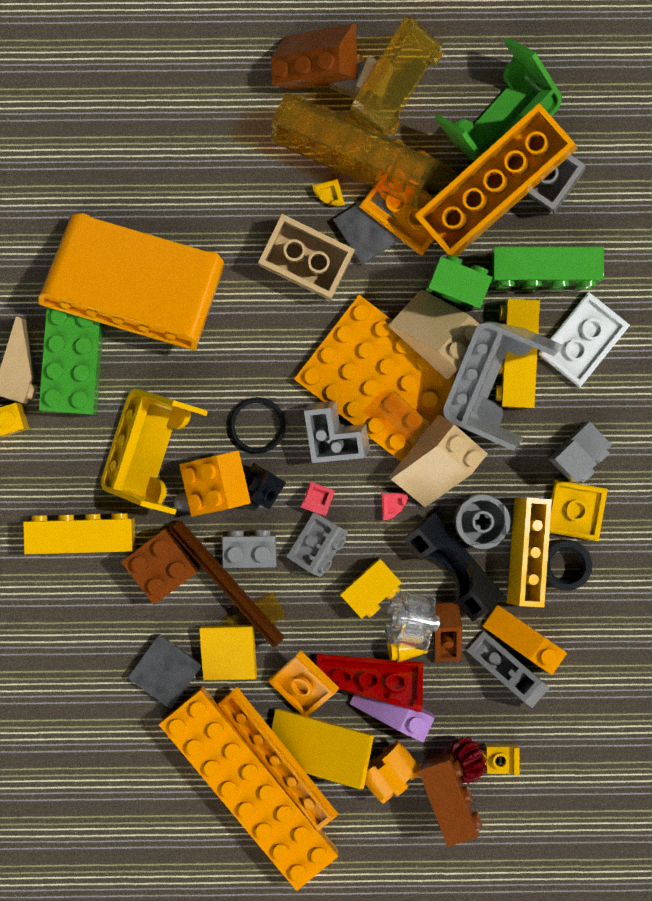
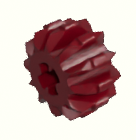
M470 737L456 738L443 750V754L452 753L454 761L458 760L463 771V776H461L463 783L469 784L479 780L487 770L485 765L487 758L483 756V750H480L478 742H473Z

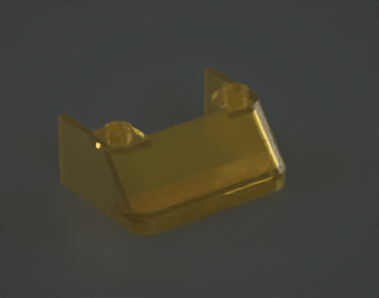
M405 16L349 111L347 123L383 145L389 134L394 136L402 123L398 120L400 113L427 68L431 64L436 67L444 53L440 50L442 44L412 17Z

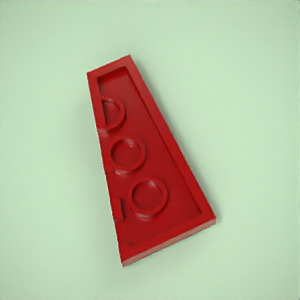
M317 654L316 666L339 689L422 713L423 662L402 661L397 663L396 660Z

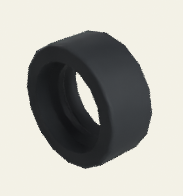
M560 539L551 542L548 549L546 581L549 585L559 590L571 591L580 588L588 581L592 573V559L589 552L583 545L573 540ZM562 549H570L576 552L581 560L579 574L574 579L568 581L556 578L550 568V561L553 555Z

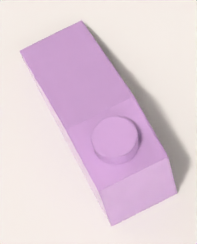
M355 693L349 703L392 728L421 742H424L435 719L432 712L423 708L421 713Z

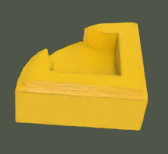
M338 179L312 186L315 195L323 203L333 207L345 206Z

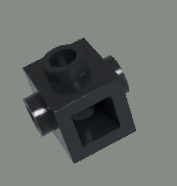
M253 463L245 476L251 501L250 505L255 508L261 505L270 510L286 482Z

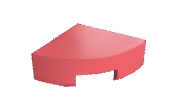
M407 492L381 493L383 520L391 519L403 510L408 500Z

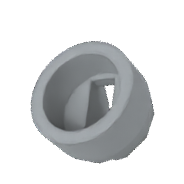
M181 492L175 497L174 509H177V511L190 512L185 492Z

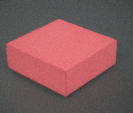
M310 482L301 508L326 516L335 490Z

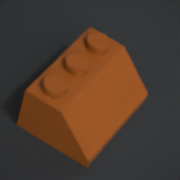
M351 23L285 36L271 57L272 85L294 90L357 79L356 24Z
M452 753L425 756L418 771L447 847L478 838L482 821L478 811L473 812L470 804L473 798L468 785L464 786L461 780L463 771L458 760L454 761Z

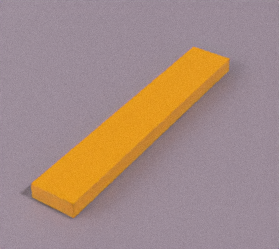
M238 687L233 689L217 704L317 831L339 815Z

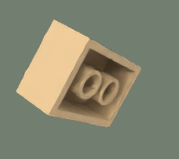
M281 214L258 264L260 267L331 301L355 253V249Z

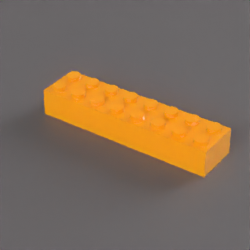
M201 686L160 721L159 726L297 891L338 857V848L322 829L317 831L219 708L218 703L204 686Z

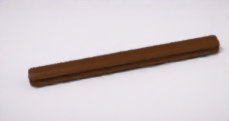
M181 520L175 522L169 529L171 534L272 647L277 646L283 641L284 635Z

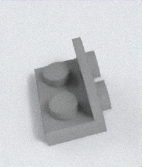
M313 512L288 553L287 558L308 572L321 577L331 567L332 558L335 553L345 544L348 531L320 514Z
M229 530L228 535L222 536L223 568L276 567V535H270V530H254V535H244V530Z

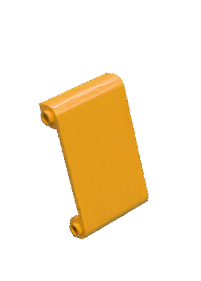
M85 213L73 214L69 219L40 292L39 305L196 351L223 273L224 261L218 253L213 251H203L98 220Z

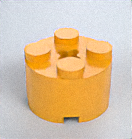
M399 740L394 741L383 749V753L369 760L365 785L383 804L394 794L399 796L409 787L406 782L420 775L418 771L420 765Z

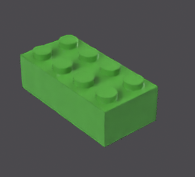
M494 247L489 252V276L493 277L490 285H495L496 290H510L515 285H522L523 290H536L538 287H542V285H549V290H563L565 287H569V285H575L576 290H590L592 287H596L597 283L604 280V247Z
M47 307L39 411L97 415L104 332L103 323Z

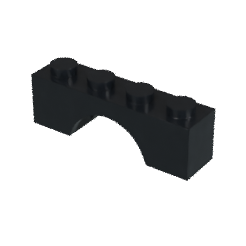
M435 513L418 524L403 539L420 560L432 559L448 569L454 578L457 588L455 602L472 622L489 612L504 595Z

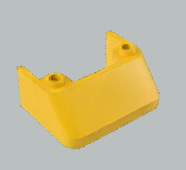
M137 388L131 390L126 398L102 474V489L137 505L175 515L177 509L162 504L167 491L165 483L157 479L173 428L180 430L189 423L191 411L207 416L208 411Z

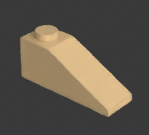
M16 317L0 367V396L28 404L29 400L34 399L38 385L34 384L36 376L27 323L25 319Z

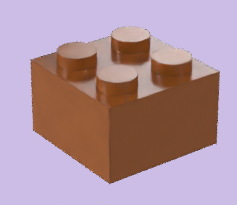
M168 528L161 531L121 562L153 605L199 571Z

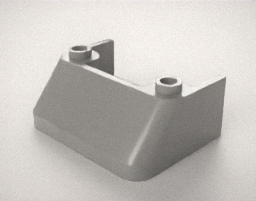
M491 321L480 324L474 331L444 405L443 412L445 418L454 425L514 451L524 437L499 427L503 419V410L499 404L488 399L506 353L508 351L515 355H524L534 347L555 356L563 345L525 328Z

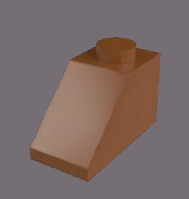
M456 602L432 604L435 662L462 661V622L459 605Z

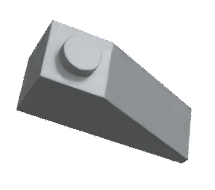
M485 631L481 633L467 650L469 654L532 708L550 688Z

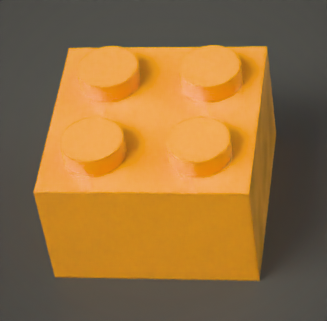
M239 451L179 464L191 517L251 504Z

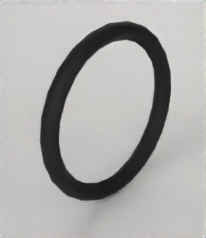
M260 397L249 398L237 405L232 412L229 423L230 434L234 442L241 449L257 454L265 453L275 448L282 440L286 426L281 409L271 400ZM249 404H266L274 409L279 417L280 431L278 436L266 447H249L242 443L236 434L235 420L237 414Z

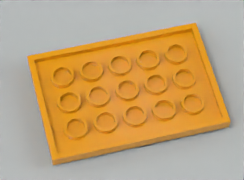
M358 295L294 380L321 401H336L338 414L353 425L366 424L368 437L399 461H402L436 417L441 415L445 418L443 412L444 405L458 370L447 380L388 327L393 321Z

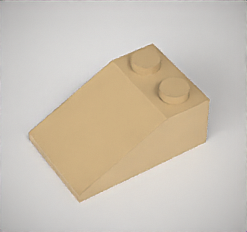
M421 289L388 327L448 380L460 368L474 331L480 324L467 313Z
M438 415L388 478L426 507L469 477L488 453L456 425Z

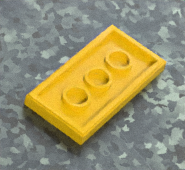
M275 709L271 730L306 774L356 789H364L374 739L373 734L284 709Z

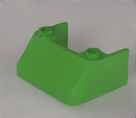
M508 37L504 39V43L514 57L504 69L503 78L508 87L473 125L467 119H460L454 124L439 114L435 117L449 139L473 161L478 159L538 103L552 117L562 102L560 91L536 52Z

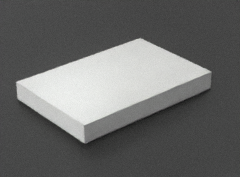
M587 292L550 338L563 345L561 350L555 356L540 351L537 355L580 388L628 329L630 324L590 292Z

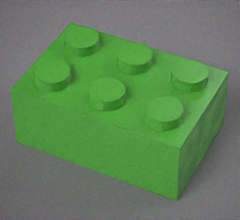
M449 254L445 258L440 257L435 264L425 291L473 311L480 309L493 278L487 275L489 270L474 264L468 268L461 265L462 259Z

